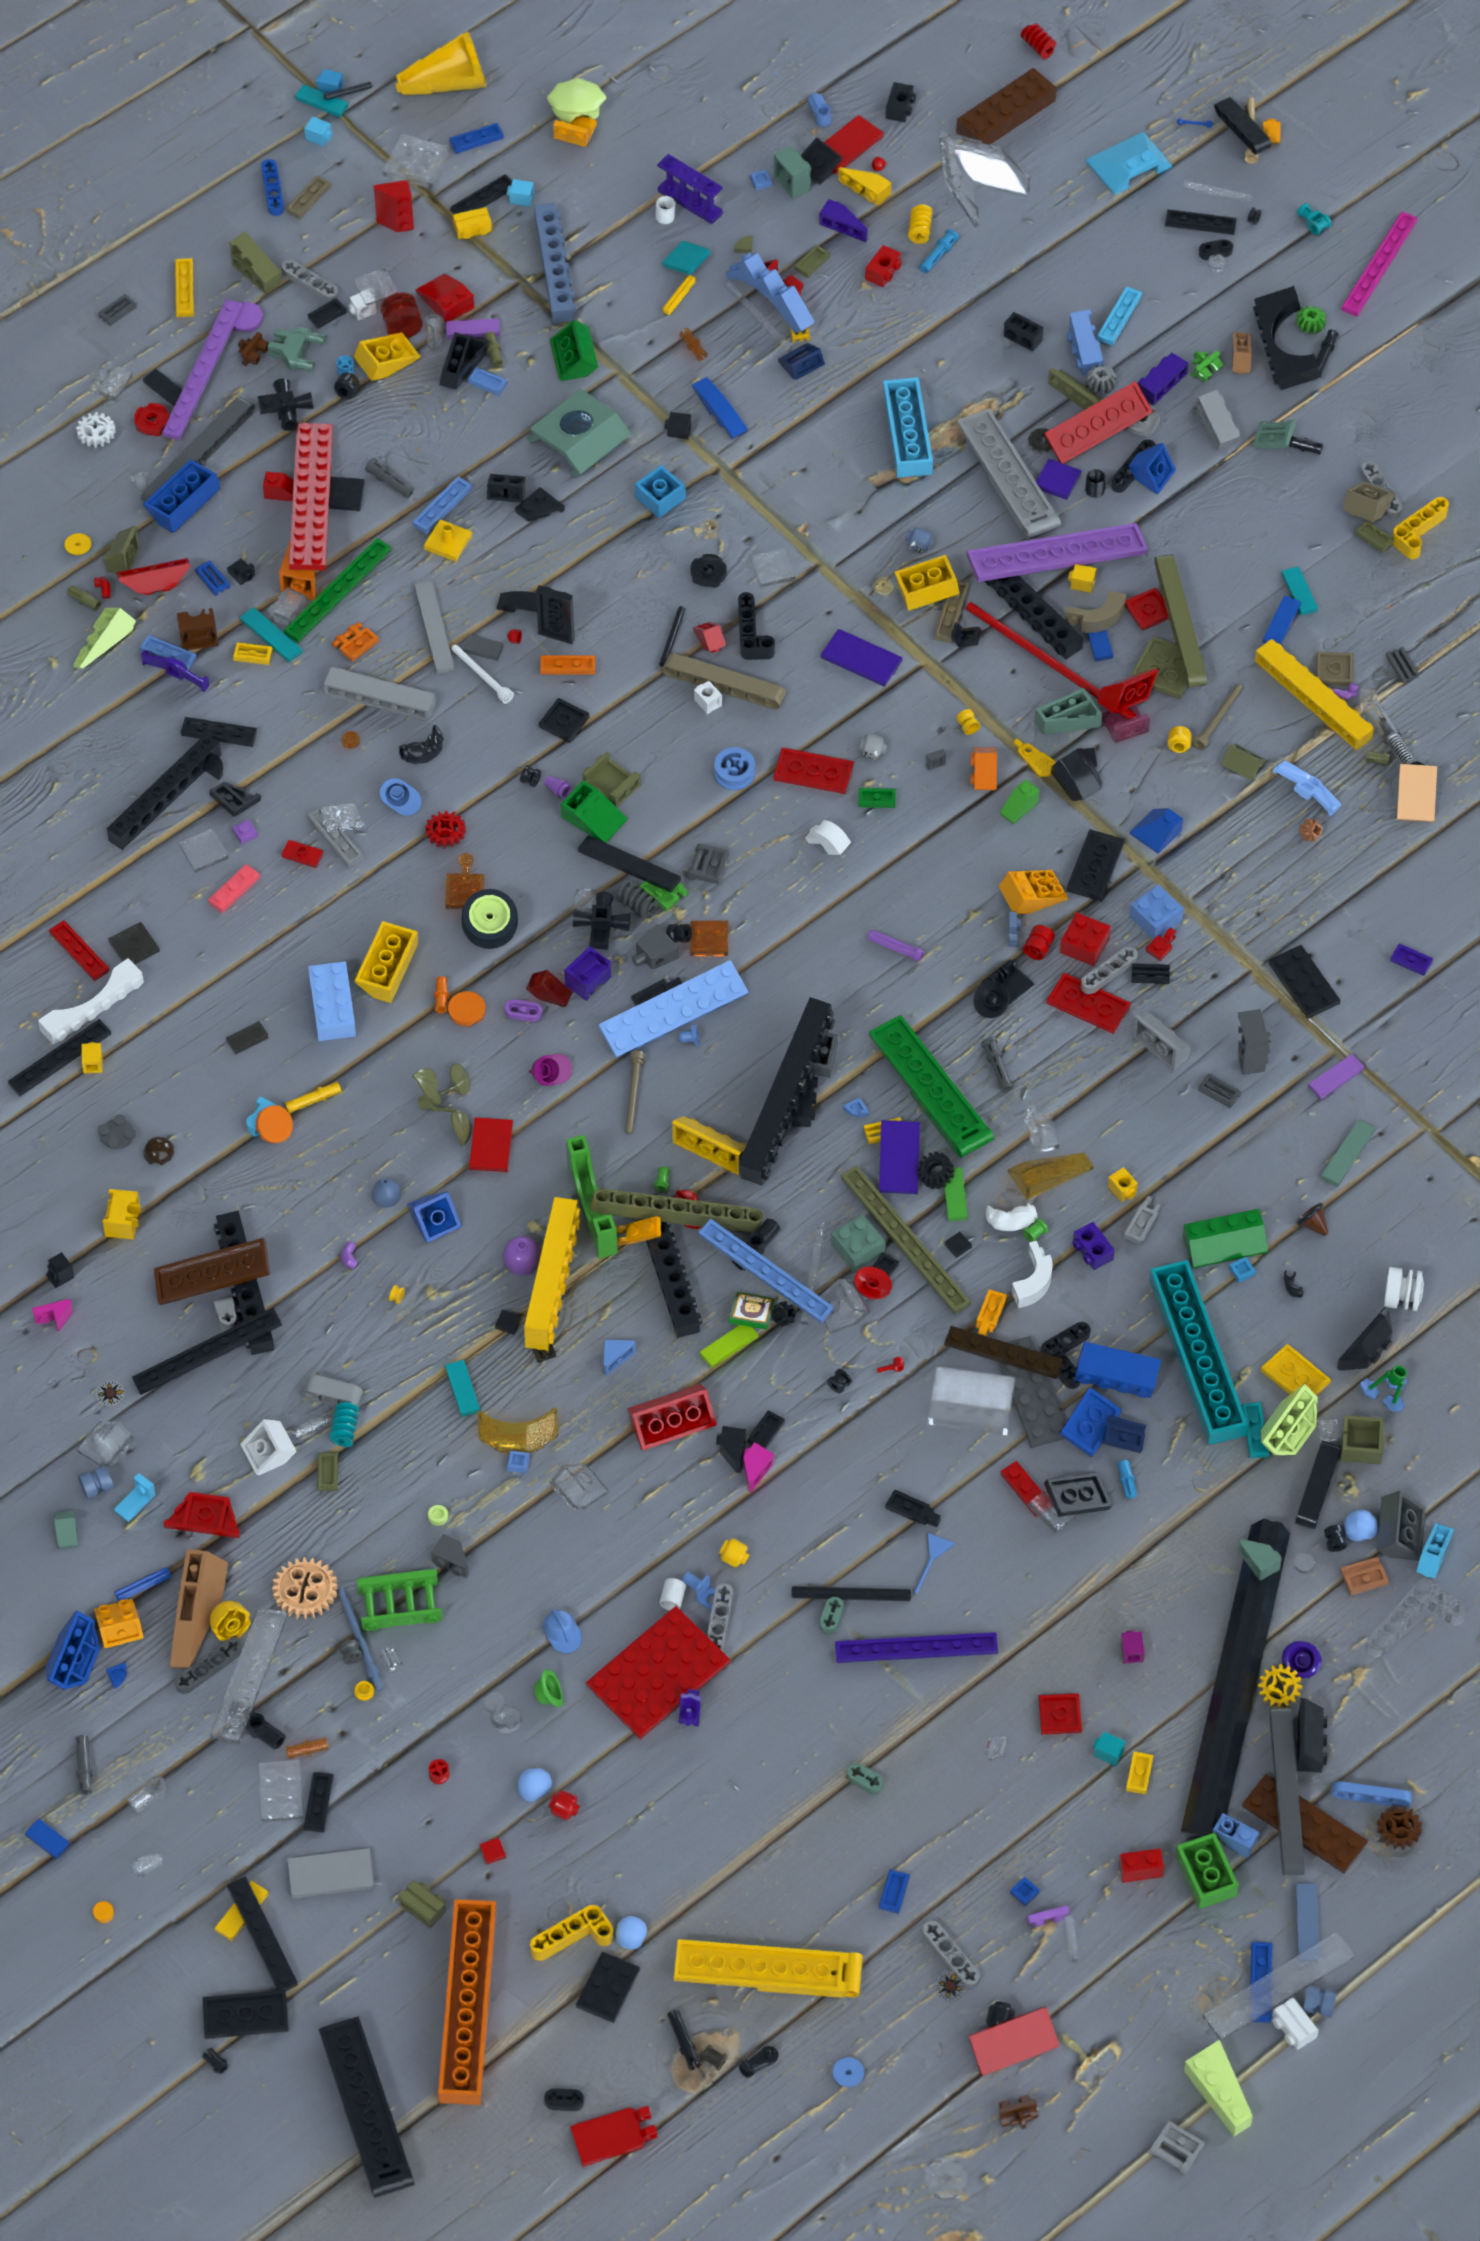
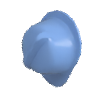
M398 778L388 779L382 784L380 797L386 805L404 816H410L419 811L421 807L420 794L409 784Z
M554 1609L544 1619V1632L555 1650L568 1654L580 1647L582 1643L581 1631L569 1613Z

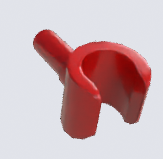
M895 1357L893 1364L877 1368V1372L880 1373L888 1370L901 1372L904 1369L903 1358Z

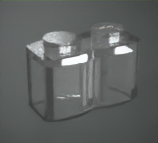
M290 588L280 592L277 602L269 608L270 621L287 627L305 609L307 605L306 595Z

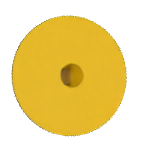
M75 533L65 540L64 547L72 555H82L90 550L91 540L85 534Z

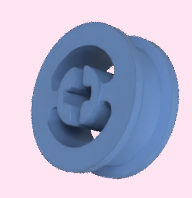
M731 747L721 751L715 758L714 776L717 783L723 788L741 790L748 787L754 780L755 761L747 750Z

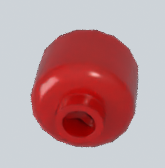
M560 1790L558 1793L554 1792L548 1807L551 1808L552 1815L569 1820L572 1815L576 1817L580 1805L577 1804L578 1798L576 1795Z

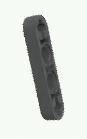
M235 1638L226 1640L179 1674L175 1680L177 1691L182 1694L190 1693L242 1654L241 1642ZM229 1647H236L237 1650H230ZM215 1656L223 1659L219 1664H213L211 1660ZM198 1668L206 1669V1673L202 1676L196 1675L195 1671ZM181 1682H188V1686H181Z

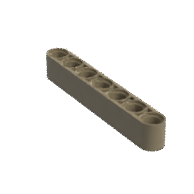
M676 653L668 655L662 668V672L671 678L697 686L710 681L722 694L770 709H779L786 695V690L779 685Z

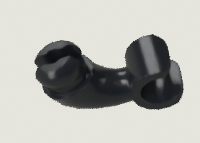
M1285 1270L1283 1280L1285 1281L1287 1292L1293 1297L1301 1298L1303 1296V1288L1293 1284L1296 1272L1294 1271L1292 1277H1288L1286 1275L1287 1270Z

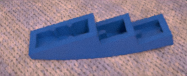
M708 377L692 384V388L710 415L713 414L720 427L725 428L732 440L748 431L737 412Z

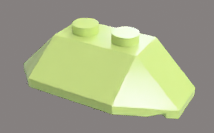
M1302 1384L1281 1401L1261 1429V1442L1273 1455H1296L1317 1426L1316 1403H1318V1397L1305 1384Z

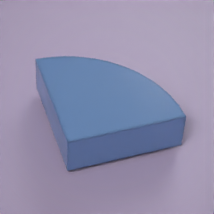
M860 1097L843 1105V1110L851 1116L865 1117L869 1115V1110Z

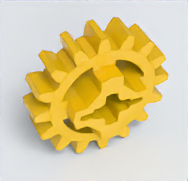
M1282 1664L1279 1665V1669L1272 1665L1271 1672L1264 1670L1266 1677L1260 1676V1680L1263 1683L1258 1684V1688L1263 1689L1259 1694L1260 1696H1265L1263 1699L1264 1703L1270 1701V1707L1272 1708L1275 1704H1278V1707H1282L1283 1704L1289 1707V1702L1296 1704L1295 1697H1301L1298 1690L1303 1689L1302 1685L1298 1684L1301 1682V1677L1295 1678L1297 1671L1295 1670L1291 1673L1290 1666L1283 1669ZM1280 1674L1287 1675L1289 1678L1281 1677ZM1273 1677L1272 1683L1267 1687L1268 1681ZM1277 1679L1279 1680V1683H1281V1685L1283 1686L1284 1694H1282L1281 1690L1277 1688ZM1294 1687L1293 1692L1288 1697L1287 1694L1289 1689H1292ZM1273 1695H1276V1696L1280 1697L1281 1699H1275V1698H1273L1272 1696H1273Z

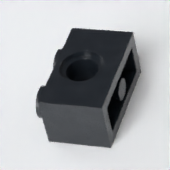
M893 82L886 105V119L906 123L907 116H911V103H915L916 93H913V85Z

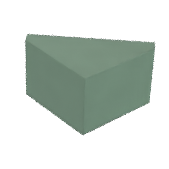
M74 1509L54 1512L58 1549L78 1546Z

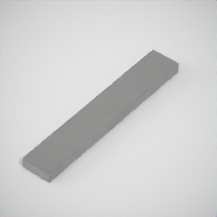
M430 581L414 584L436 673L455 671L433 583Z

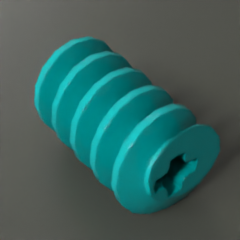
M342 1402L335 1406L334 1419L332 1420L331 1433L329 1434L330 1441L335 1445L341 1447H351L353 1445L352 1440L355 1437L353 1433L356 1431L354 1426L357 1425L356 1419L359 1418L357 1412L360 1411L357 1405L350 1402Z

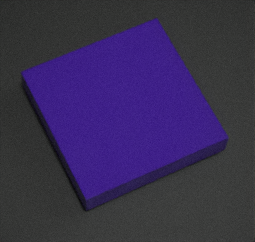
M1048 459L1036 483L1041 491L1067 500L1081 475V470Z

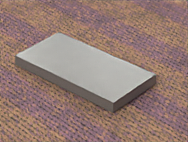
M370 1848L287 1858L292 1899L374 1889Z

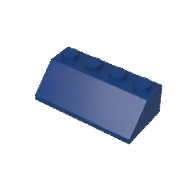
M190 459L143 503V506L161 527L174 533L221 489L216 473Z
M1084 1341L1077 1360L1074 1380L1082 1384L1096 1385L1103 1389L1117 1390L1120 1393L1135 1394L1141 1398H1151L1161 1359Z

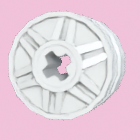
M1389 1267L1384 1307L1397 1309L1399 1301H1404V1310H1408L1409 1302H1413L1412 1311L1417 1312L1423 1295V1271H1417L1416 1279H1412L1413 1270H1409L1407 1278H1404L1402 1268Z

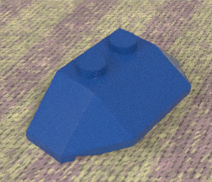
M75 1611L61 1630L45 1667L48 1682L63 1690L86 1684L100 1650L98 1636L94 1627L95 1622L92 1618L79 1611Z

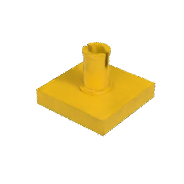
M440 519L425 542L424 550L456 562L472 538V531Z

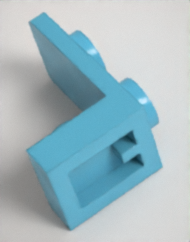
M140 1473L133 1478L135 1488L114 1509L115 1513L127 1522H130L155 1496L154 1484Z

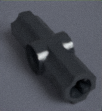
M767 1218L756 1232L748 1236L745 1244L762 1255L765 1252V1247L779 1233L781 1227L773 1219ZM732 1260V1263H733L739 1270H744V1271L746 1270V1269H744L743 1267H741L739 1264H737L736 1262H734V1261Z
M241 1702L235 1703L228 1713V1717L249 1731L251 1737L260 1739L274 1750L279 1749L286 1738L285 1734L268 1723L262 1714L253 1712Z

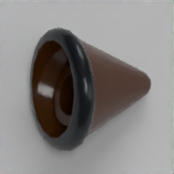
M1323 1203L1314 1205L1296 1222L1297 1225L1306 1227L1323 1236L1328 1234Z

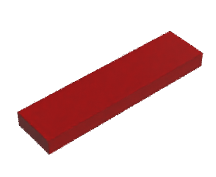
M65 920L49 929V934L94 982L110 972L109 967Z

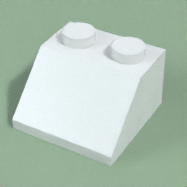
M263 1419L240 1444L256 1475H261L284 1465L296 1453L282 1423L277 1420Z

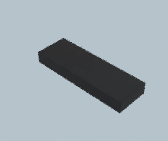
M154 369L143 378V383L175 407L182 392L179 386L157 369Z
M313 1772L303 1827L305 1831L324 1833L334 1774Z

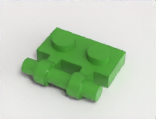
M647 882L639 886L642 888V893L646 891L648 892V897L654 896L653 902L658 899L659 907L666 912L679 902L677 894L683 897L688 895V891L684 888L685 886L680 882L671 893Z

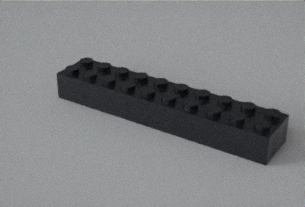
M812 997L809 998L738 1164L741 1179L763 1186L765 1180H769L772 1163L775 1164L778 1159L777 1151L779 1146L782 1147L784 1145L785 1132L790 1130L793 1119H791L793 1113L798 1112L800 1106L799 1099L806 1093V1083L808 1080H811L814 1073L813 1066L819 1062L821 1057L820 1050L822 1046L825 1047L828 1040L827 1033L834 1027V1012L830 1003Z

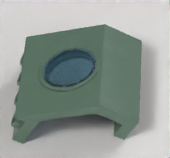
M579 389L529 428L532 434L527 439L530 443L542 440L561 453L573 468L570 473L573 477H576L629 437L631 432L614 410L582 389Z

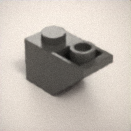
M442 1534L431 1552L432 1562L440 1568L444 1567L451 1570L456 1576L468 1578V1564L461 1542Z

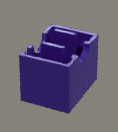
M589 946L564 970L565 986L587 1001L589 994L593 995L600 983L605 984L611 978V961Z

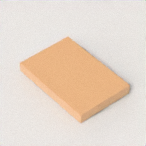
M1400 764L1397 820L1434 822L1437 766Z

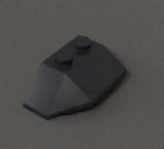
M1386 1306L1338 1359V1370L1366 1369L1372 1363L1375 1364L1379 1360L1383 1350L1387 1351L1393 1342L1391 1340L1392 1326L1389 1310Z

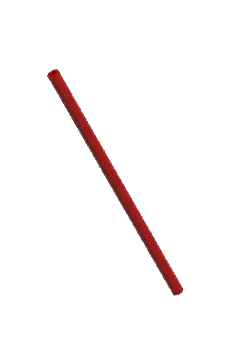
M972 602L967 604L966 610L1080 688H1084L1093 697L1099 699L1100 689ZM1129 709L1117 712L1133 724L1139 719V716Z

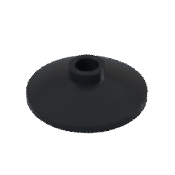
M986 981L977 988L974 994V1007L981 1016L996 1018L1006 1011L1010 997L1007 988L1002 983ZM996 997V1002L993 1004L992 999Z

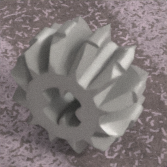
M1100 364L1098 367L1092 366L1091 370H1088L1086 383L1090 390H1095V393L1102 392L1104 394L1105 391L1110 392L1115 387L1116 373H1114L1113 368L1108 369L1107 365L1101 367Z

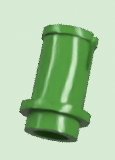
M662 1166L658 1168L657 1180L654 1182L655 1189L658 1192H665L669 1188L670 1169L668 1167Z

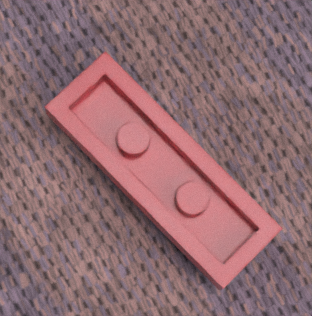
M245 864L208 899V903L219 912L224 913L260 879V873Z

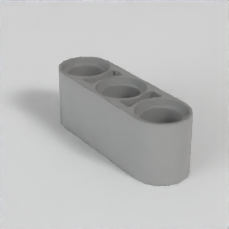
M309 1375L302 1394L309 1400L332 1406L342 1402H350L358 1406L363 1390L350 1383L318 1375Z

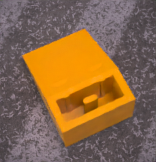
M1053 870L1008 871L998 886L1012 912H1017V915L1030 914L1068 899Z

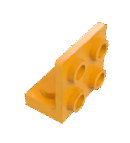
M123 1599L118 1603L105 1604L94 1609L104 1648L144 1638L133 1599Z

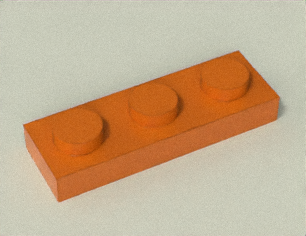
M541 655L540 675H595L596 658L595 655Z

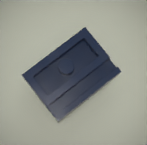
M1108 1415L1103 1444L1141 1453L1143 1451L1146 1425Z

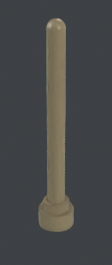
M1240 684L1234 687L1204 732L1196 735L1192 741L1196 749L1205 750L1209 744V736L1241 692L1242 686Z
M639 1050L630 1053V1062L633 1065L625 1129L627 1134L633 1132L640 1067L645 1063L646 1054Z

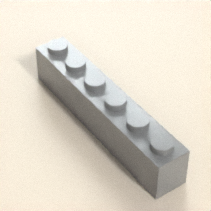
M331 667L324 682L325 695L428 722L436 706L435 694L429 691H422L411 686H403L395 682L380 680L376 677H368L360 673L345 671L342 668Z

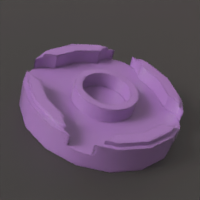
M240 302L243 304V309L233 329L238 332H252L262 324V310L255 303Z

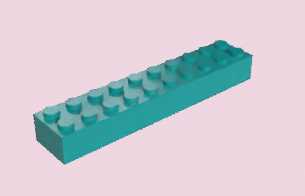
M1188 1260L1151 1268L1149 1282L1208 1445L1245 1437L1247 1435L1248 1423Z

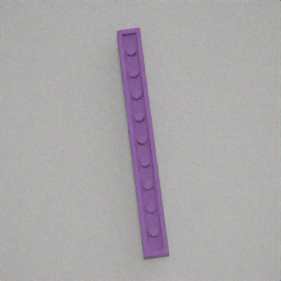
M228 299L225 300L163 430V437L180 441L243 309L242 303Z

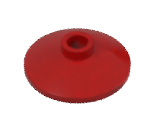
M869 1266L859 1269L855 1274L854 1285L863 1296L877 1300L885 1298L891 1292V1279L883 1270Z

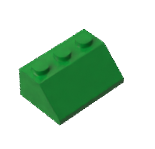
M573 319L550 338L559 380L584 378L598 368L588 326Z

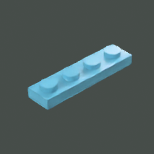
M1126 286L1098 333V341L1111 346L1114 345L1141 300L1142 292Z

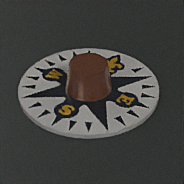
M110 1380L101 1383L97 1387L95 1396L101 1405L112 1407L122 1402L125 1390L119 1382Z

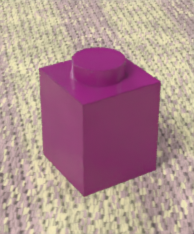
M1130 1630L1121 1633L1123 1664L1144 1662L1145 1652L1142 1631Z

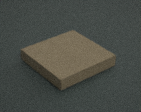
M1317 652L1316 677L1324 685L1349 686L1350 683H1353V653Z

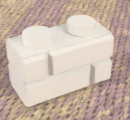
M1291 1998L1273 2011L1272 2022L1278 2030L1282 2029L1285 2033V2040L1290 2046L1294 2045L1299 2050L1317 2038L1319 2030L1294 1998Z

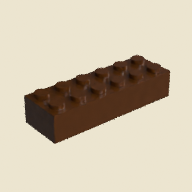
M1032 68L957 118L956 133L978 152H981L1055 102L1057 87L1035 68Z

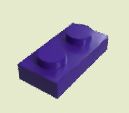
M1399 943L1390 961L1425 976L1433 962V958Z

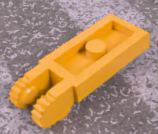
M655 1216L626 1224V1226L620 1225L616 1227L617 1234L626 1233V1237L617 1238V1245L635 1244L661 1237V1218Z

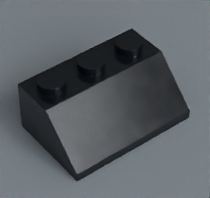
M1301 1698L1298 1712L1297 1771L1322 1773L1323 1765L1327 1764V1753H1323V1747H1327V1735L1323 1734L1324 1728H1327V1716H1324V1708L1305 1698Z

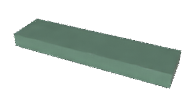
M1358 1120L1322 1173L1321 1179L1338 1187L1374 1134L1375 1127Z

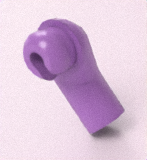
M348 1241L340 1258L346 1267L348 1266L350 1269H353L357 1265V1260L352 1255L356 1245Z

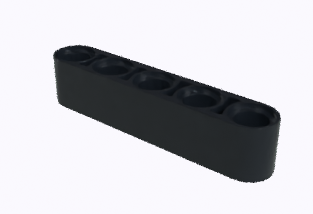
M1232 97L1214 104L1217 115L1254 155L1271 148V141L1266 133Z
M1322 1440L1295 1524L1315 1529L1341 1450L1340 1445Z

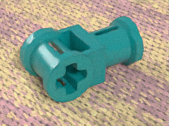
M1308 203L1302 204L1297 210V215L1306 220V226L1316 236L1323 229L1329 228L1332 225L1330 218L1319 210L1314 212Z

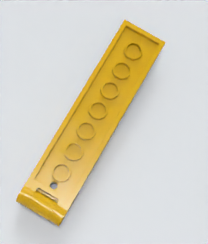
M678 1939L674 1981L755 1987L757 1991L855 1998L860 1995L863 1956L855 1952L845 1953Z

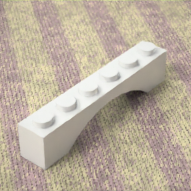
M127 958L113 968L107 985L93 999L74 1008L52 1010L39 1019L40 1032L53 1045L63 1041L73 1031L79 1030L86 1022L93 1020L99 1013L108 1010L112 1004L125 998L132 990L138 989L144 983L142 972Z

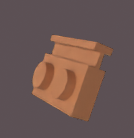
M1379 1557L1344 1566L1340 1569L1350 1596L1386 1586L1389 1583L1383 1566L1380 1564Z

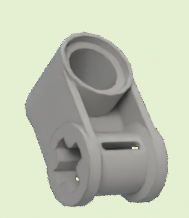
M232 1296L213 1300L215 1314L221 1331L224 1332L238 1325Z

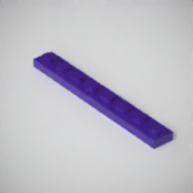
M992 1632L835 1641L836 1663L998 1654L997 1633Z

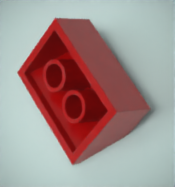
M408 180L373 185L377 223L395 232L414 230L412 195Z
M1152 669L1136 673L1104 686L1100 690L1098 703L1115 714L1148 700L1159 670Z

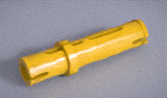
M338 1081L324 1087H317V1090L284 1102V1105L290 1114L316 1102H324L327 1098L342 1093Z

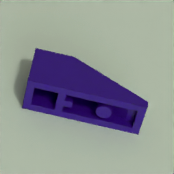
M828 199L819 213V225L867 242L868 228L845 205Z

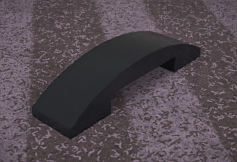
M526 591L501 593L496 608L497 610L513 613L515 609L537 612L536 593Z

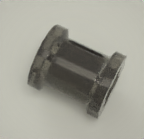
M709 2044L705 2048L700 2061H706L713 2065L717 2071H720L728 2056L726 2053L721 2054L714 2050L713 2046Z

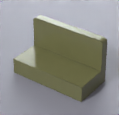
M1235 743L1229 745L1221 765L1249 780H1254L1259 768L1264 767L1267 760Z

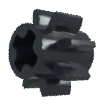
M787 1301L773 1306L772 1318L775 1323H781V1327L794 1322L796 1310L793 1305H787Z

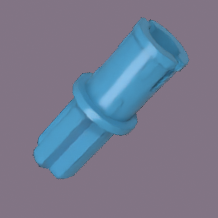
M1122 1460L1117 1464L1121 1477L1119 1481L1123 1485L1125 1497L1132 1499L1137 1496L1134 1484L1135 1476L1132 1475L1130 1462Z

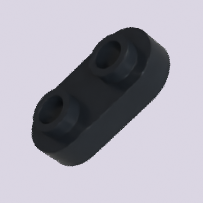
M1227 239L1206 242L1199 247V256L1203 260L1228 257L1233 252V243Z

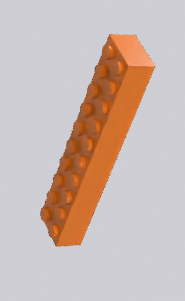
M454 1899L438 2089L439 2103L481 2105L497 1916L496 1901Z

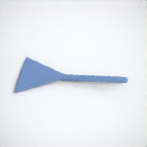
M928 1533L930 1559L915 1588V1594L918 1593L932 1562L954 1546V1542Z

